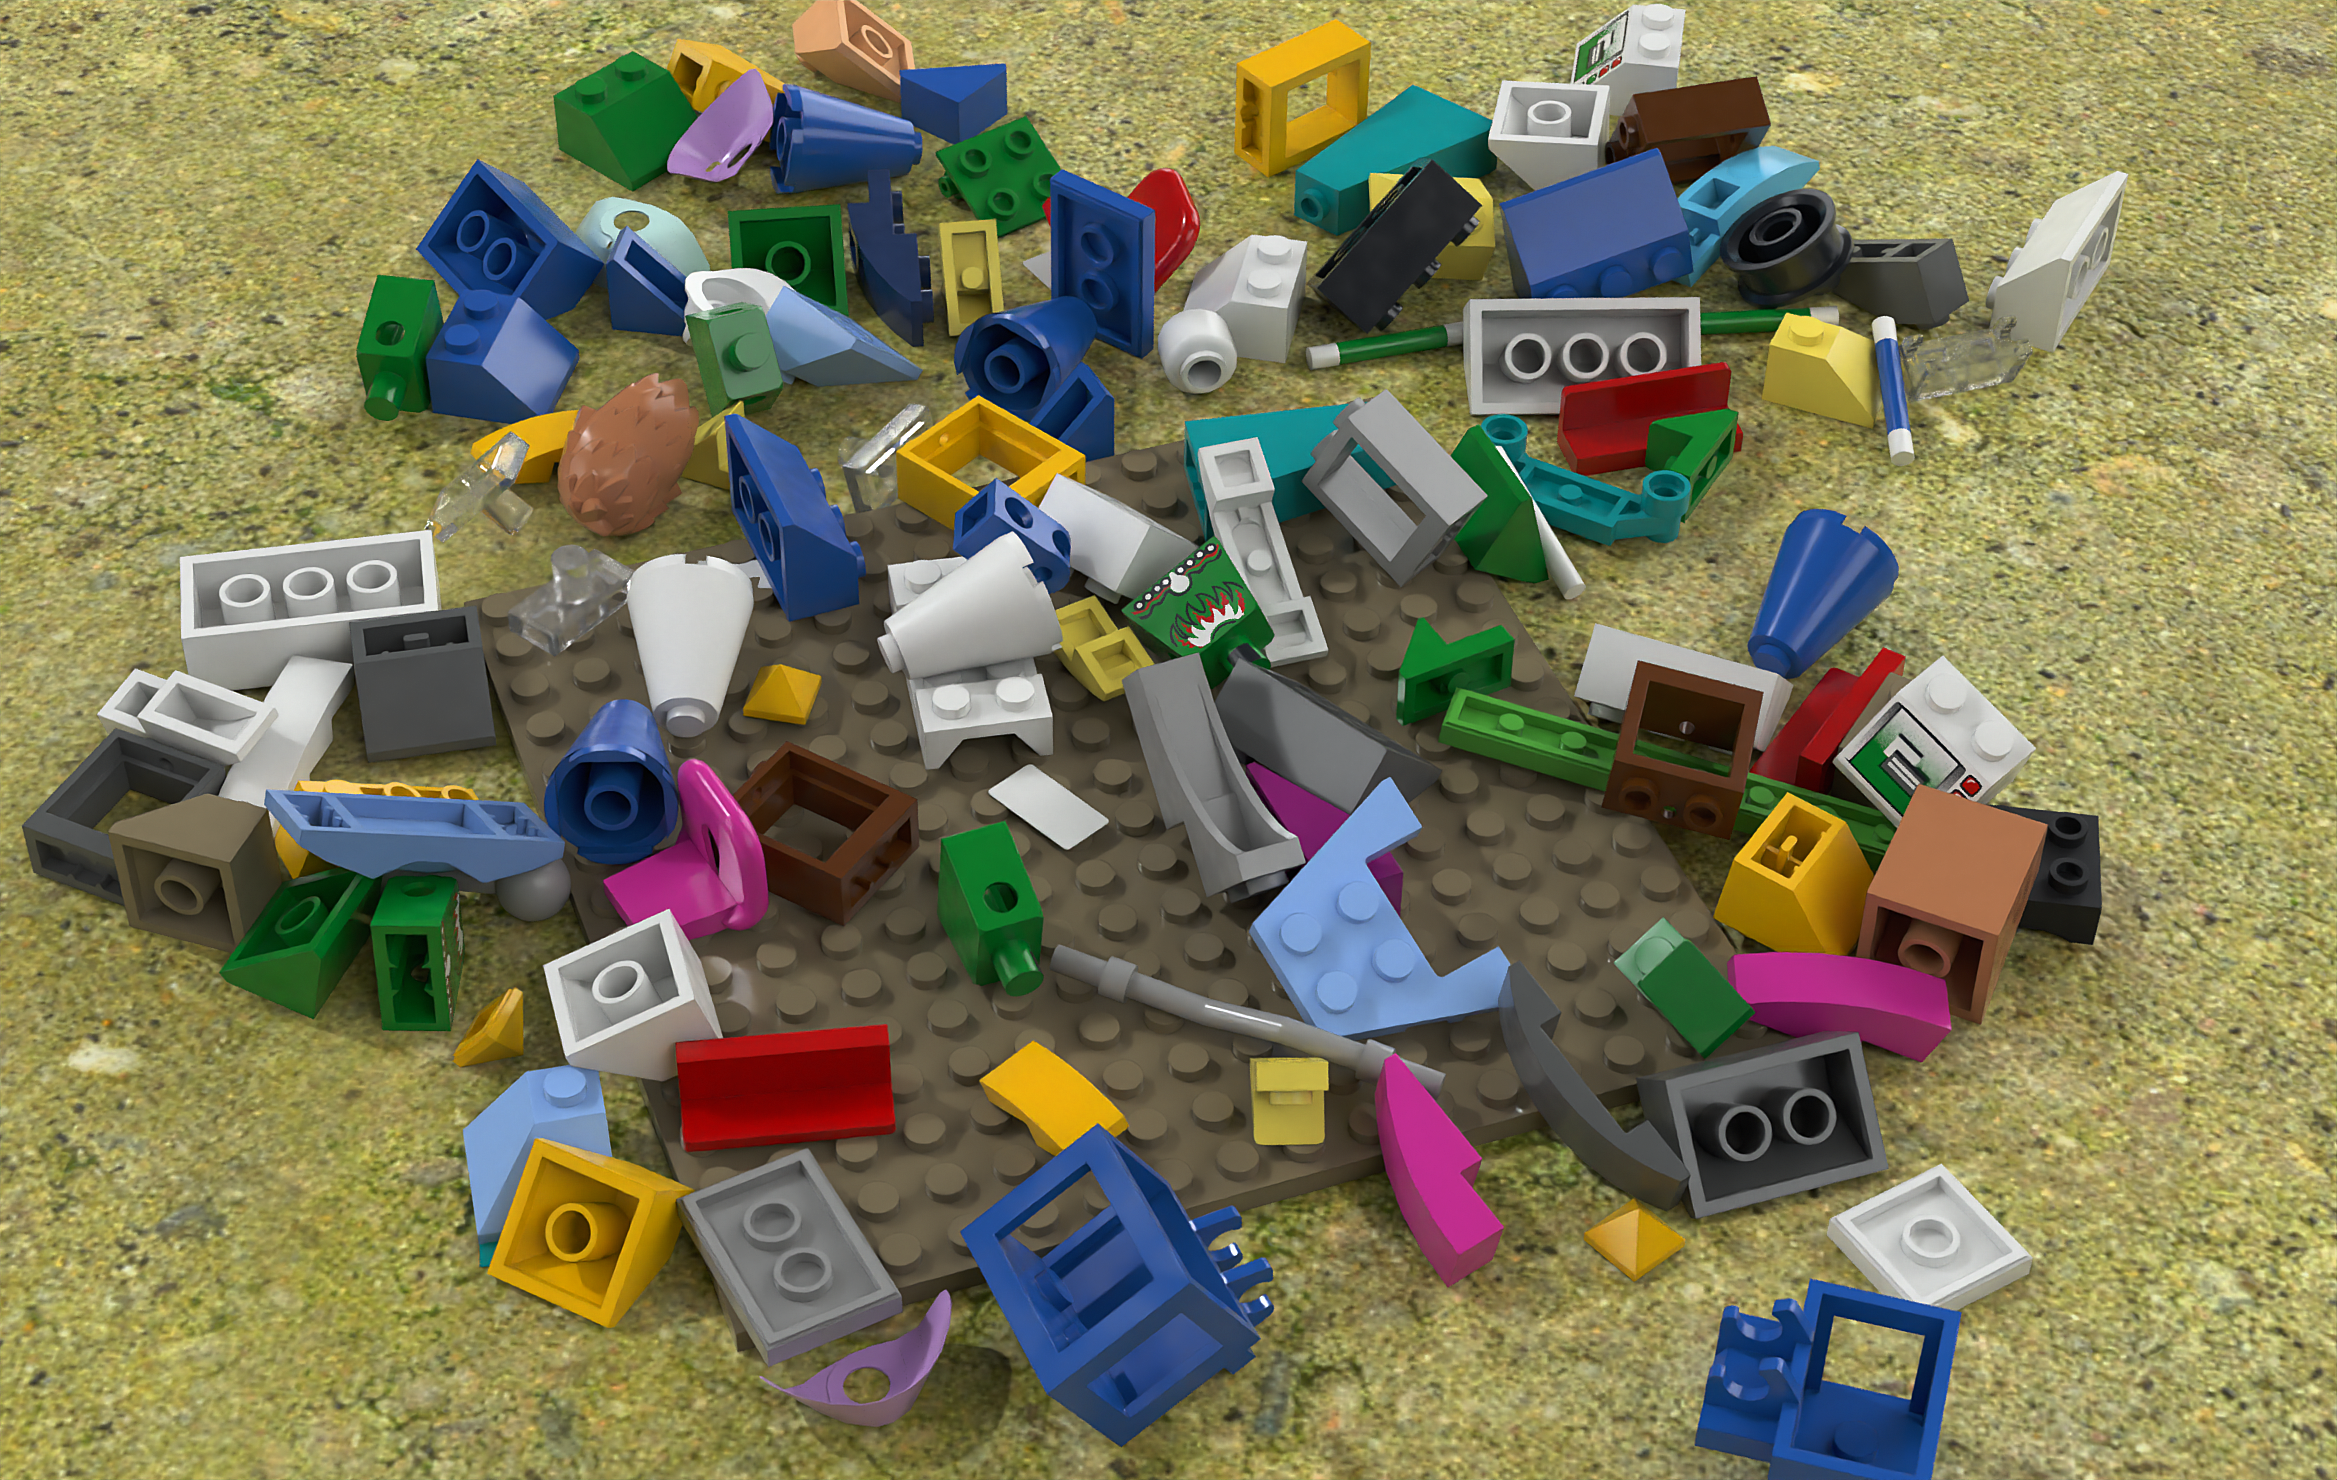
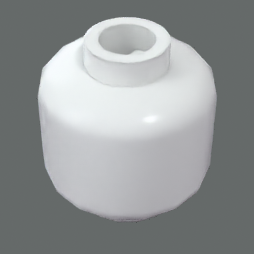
M1202 308L1184 310L1173 315L1163 325L1158 335V352L1164 372L1170 383L1180 391L1191 394L1209 393L1222 387L1231 379L1237 367V351L1225 320L1214 311Z

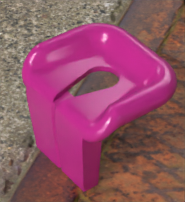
M687 760L679 768L677 776L682 827L675 845L604 879L605 895L628 927L670 909L688 940L714 934L727 928L737 931L747 930L763 918L769 906L765 859L759 838L744 810L712 768L702 760ZM708 828L711 831L719 850V877L709 838Z

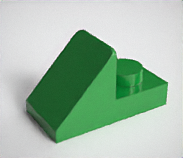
M1730 409L1660 419L1652 422L1649 426L1645 458L1646 467L1652 471L1668 470L1680 473L1689 480L1691 485L1688 510L1681 516L1680 522H1686L1733 458L1739 412Z
M1418 618L1399 670L1396 720L1402 726L1448 710L1456 687L1483 695H1489L1510 687L1515 639L1502 625L1447 644L1425 618Z
M1664 917L1613 962L1620 972L1704 1059L1756 1013L1689 939H1685Z

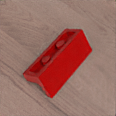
M1726 362L1566 386L1562 389L1557 443L1572 472L1583 476L1646 467V449L1651 423L1660 419L1729 409L1727 403L1732 371ZM1738 423L1733 452H1740L1742 448L1743 431Z
M1883 647L1860 677L1835 667L1830 668L1755 762L1749 773L1828 795L1832 790L1835 765L1832 762L1838 754L1839 745L1888 674L1892 672L1903 676L1906 656Z
M888 1024L675 1042L681 1100L683 1146L687 1152L889 1135L896 1131Z

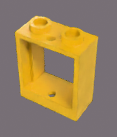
M1334 19L1238 62L1236 73L1234 153L1269 178L1316 156L1367 118L1369 102L1371 42L1339 20ZM1327 74L1326 105L1287 122L1288 91Z
M979 395L956 411L949 413L943 420L896 451L898 499L953 531L955 513L976 496L979 491L951 475L979 455L1020 477L1019 480L1009 487L1037 508H1039L1057 473L1086 486L1084 454Z

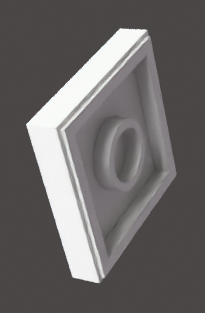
M1942 1164L1830 1218L1827 1236L1881 1294L1955 1311L2028 1275L2033 1259Z

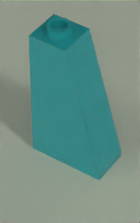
M1411 85L1296 170L1294 216L1336 236L1353 230L1370 213V173L1404 175L1418 158L1433 159L1451 177L1477 179L1487 175L1497 168V156L1488 149V138L1493 120L1416 85Z
M1349 404L1185 421L1184 470L1205 541L1207 542L1215 535L1200 472L1199 448L1258 437L1275 488L1271 502L1278 523L1326 508L1302 483V480L1316 461L1310 455L1312 450L1328 434L1338 430L1333 421ZM1357 444L1350 454L1382 489L1396 486L1397 484Z

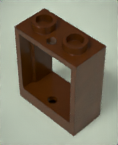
M1757 76L1633 94L1623 115L1619 117L1609 142L1605 144L1604 156L1606 166L1658 148L1663 157L1671 183L1675 185L1695 182L1725 160L1744 151L1758 148L1769 130L1771 122Z
M1638 660L1625 704L1601 808L1730 840L1745 791L1764 692ZM1638 729L1731 751L1732 756L1727 777L1633 754ZM1671 806L1675 808L1676 811L1668 812L1665 809H1663V807Z
M786 741L767 761L760 762L752 771L750 778L732 795L750 819L759 838L765 859L768 891L842 926H845L919 847L918 800L789 741ZM793 804L855 831L825 863L764 835ZM708 828L716 867L719 868V850Z

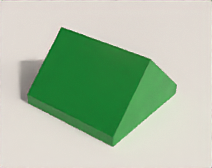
M840 204L727 211L732 269L753 268L771 273L787 282L796 292L849 317Z
M1480 424L1469 428L1450 456L1488 497L1454 538L1475 570L1533 584L1549 580L1532 497Z
M338 867L283 881L219 971L220 975L226 982L314 1019L371 935L370 925L379 904L382 876L372 879L343 867Z

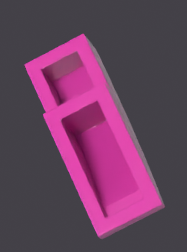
M1797 952L1735 954L1727 962L1728 982L1756 1012L1749 1020L1797 1038L1823 1031L1859 1032L1861 1043L1866 1041L1922 1063L1952 1030L1946 980L1907 967L1858 957Z
M1394 1053L1384 1060L1375 1091L1377 1131L1385 1168L1402 1215L1421 1251L1448 1288L1493 1260L1504 1226L1473 1189L1482 1157L1401 1058Z

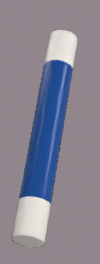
M1881 316L1872 322L1890 457L1894 465L1905 466L1912 463L1915 457L1896 327L1893 318Z

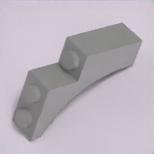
M1199 652L1139 668L1122 679L1166 829L1185 825L1206 896L1210 897L1228 891L1231 903L1265 894L1270 892L1269 890L1288 884L1285 872L1306 863L1299 839L1280 825L1270 814L1245 775L1221 722Z

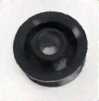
M1817 189L1787 191L1755 205L1731 225L1721 241L1720 257L1729 270L1739 273L1738 290L1745 302L1757 307L1758 310L1776 309L1800 302L1812 295L1821 296L1827 294L1838 286L1840 282L1839 275L1847 267L1853 256L1854 241L1847 229L1835 224L1836 206L1827 193Z

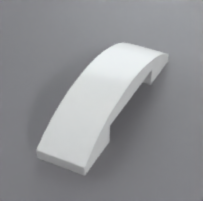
M1258 437L1199 448L1200 472L1214 535L1222 544L1275 634L1272 642L1263 648L1261 652L1270 660L1271 667L1327 656L1329 650L1311 596L1303 597L1271 502L1275 488Z

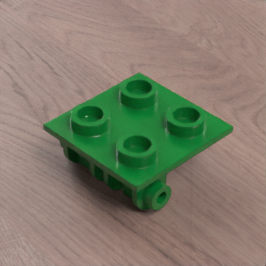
M1027 116L936 152V157L945 169L944 176L938 180L943 196L946 198L953 196L958 200L964 198L977 220L996 219L997 238L1046 219L1042 205L1050 197V178L1062 169Z

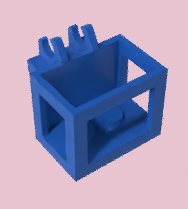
M1100 1124L1092 1127L960 1231L1047 1395L1120 1447L1223 1368L1231 1374H1235L1253 1360L1256 1356L1250 1347L1261 1339L1254 1327L1274 1311V1306L1267 1294L1250 1302H1239L1241 1296L1252 1286L1273 1280V1269L1266 1258H1259L1235 1267L1243 1258V1254L1235 1242L1220 1250H1208L1209 1245L1216 1237L1227 1231L1238 1230L1242 1227V1218L1235 1206H1228L1191 1220L1169 1182ZM1091 1170L1111 1205L1042 1259L1010 1235L1011 1232Z
M1810 1279L1803 1311L1794 1299L1787 1298L1774 1301L1772 1315L1779 1321L1739 1313L1738 1306L1731 1305L1725 1307L1720 1323L1714 1363L1709 1369L1695 1446L1770 1463L1767 1480H1931L1962 1312L1815 1279ZM1834 1316L1924 1336L1911 1400L1822 1380Z

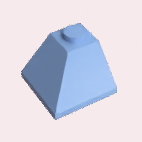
M783 286L766 314L782 380L792 385L796 377L818 387L917 380L923 371L853 319L786 286Z
M565 1065L527 1071L463 1129L479 1245L499 1241L535 1138H544L612 1157L599 1072L597 1070Z

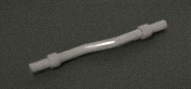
M1059 944L1050 962V970L1098 987V994L1123 1004L1129 998L1204 1026L1280 1043L1355 1070L1356 1079L1376 1086L1384 1060L1396 1051V1048L1371 1039L1364 1045L1286 1016L1201 996L1138 973V965L1113 956L1107 962ZM1401 1058L1432 1098L1437 1100L1446 1074Z

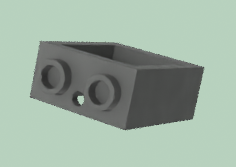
M115 728L22 825L33 873L125 906L109 835L93 828L129 790L169 804L182 802L207 793L218 796L226 779L224 766L163 745L154 739L143 738Z

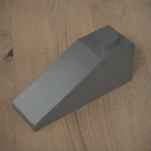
M1952 238L1853 240V256L1847 267L1839 275L1840 282L1838 286L1831 291L1878 317L1889 316L1894 319L1895 324H1916L1920 330L1936 328L1947 323L1950 320L1949 314L1969 302Z

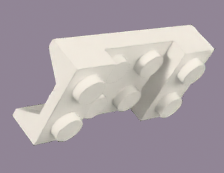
M962 556L888 565L889 603L892 615L955 570L967 559ZM1033 657L908 680L906 677L926 770L939 769L963 739L1015 733L1040 756L1053 754V716L1042 674H1037Z

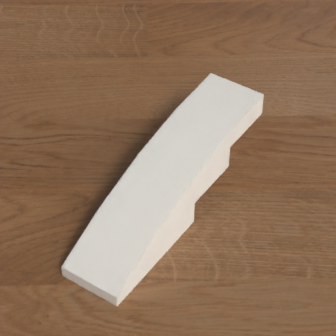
M293 655L263 702L274 706L279 716L242 762L232 764L218 796L266 808L264 805L266 789L294 791L298 780L310 781V773L333 741L331 719L355 686L353 664ZM269 811L273 837L275 838L280 823Z

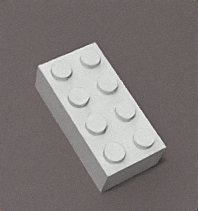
M431 530L180 557L181 640L188 675L231 691L273 686L293 655L353 664L354 678H356L349 622L442 610Z

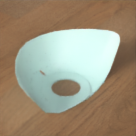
M617 197L596 201L575 232L605 263L593 283L608 289L606 263L621 231L615 227L614 220L619 215L627 212H638L648 217L649 224L642 230L634 232L683 275L688 277L692 272H710V265L694 234L679 218L653 205Z

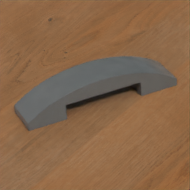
M1520 960L1510 965L1498 997L1500 1023L1512 1064L1536 1108L1563 1142L1602 1177L1628 1194L1664 1211H1669L1677 1206L1692 1174L1648 1120L1627 1133L1622 1130L1552 1042L1562 1012Z

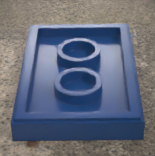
M1062 169L1050 178L1051 299L1073 296L1082 300L1095 315L1097 322L1095 338L1142 359L1154 349L1155 210Z

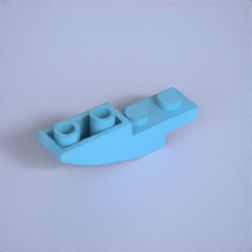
M1777 146L1758 147L1725 160L1693 183L1677 199L1689 231L1694 272L1673 279V281L1692 287L1720 257L1721 241L1731 225L1740 216L1768 198L1787 191L1802 189L1820 170L1819 161Z

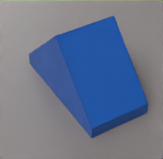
M1006 63L899 70L901 118L911 121L913 126L953 145L977 136L1007 114Z
M628 226L624 227L619 232L606 263L612 329L683 337L686 327L684 312L689 299L685 291V279L687 277Z
M1080 362L1029 424L1084 454L1085 462L1114 456V397L1091 368L1085 363Z

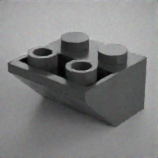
M477 606L349 622L368 763L497 745Z

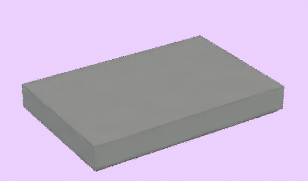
M808 1148L676 1199L678 1217L768 1367L902 1312V1295Z

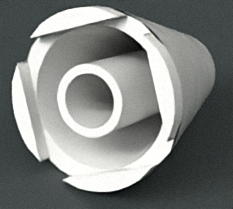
M1012 531L998 537L884 621L886 635L877 638V641L891 673L902 670L908 680L1051 654L1062 648L1060 642L1063 641L1062 631L1054 606L1044 582L1037 583L1031 570L1025 567L1034 562L1016 533Z
M674 554L653 559L643 564L633 573L627 594V604L656 723L675 736L694 737L712 728L718 721L754 607L752 582L745 572L728 561L707 556L706 565L685 564L686 554Z

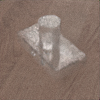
M909 404L871 440L849 436L841 442L838 449V463L844 472L856 513L888 507L898 499L896 451L934 426L928 406Z
M510 431L440 491L424 529L431 530L432 535L444 543L478 513H482L510 536L515 535L530 518L533 507L508 488L515 483L530 445Z
M577 545L559 547L551 555L553 579L507 612L510 631L549 654L556 656L627 603V594L630 588V580L635 572L634 570L595 548L588 553L586 549Z

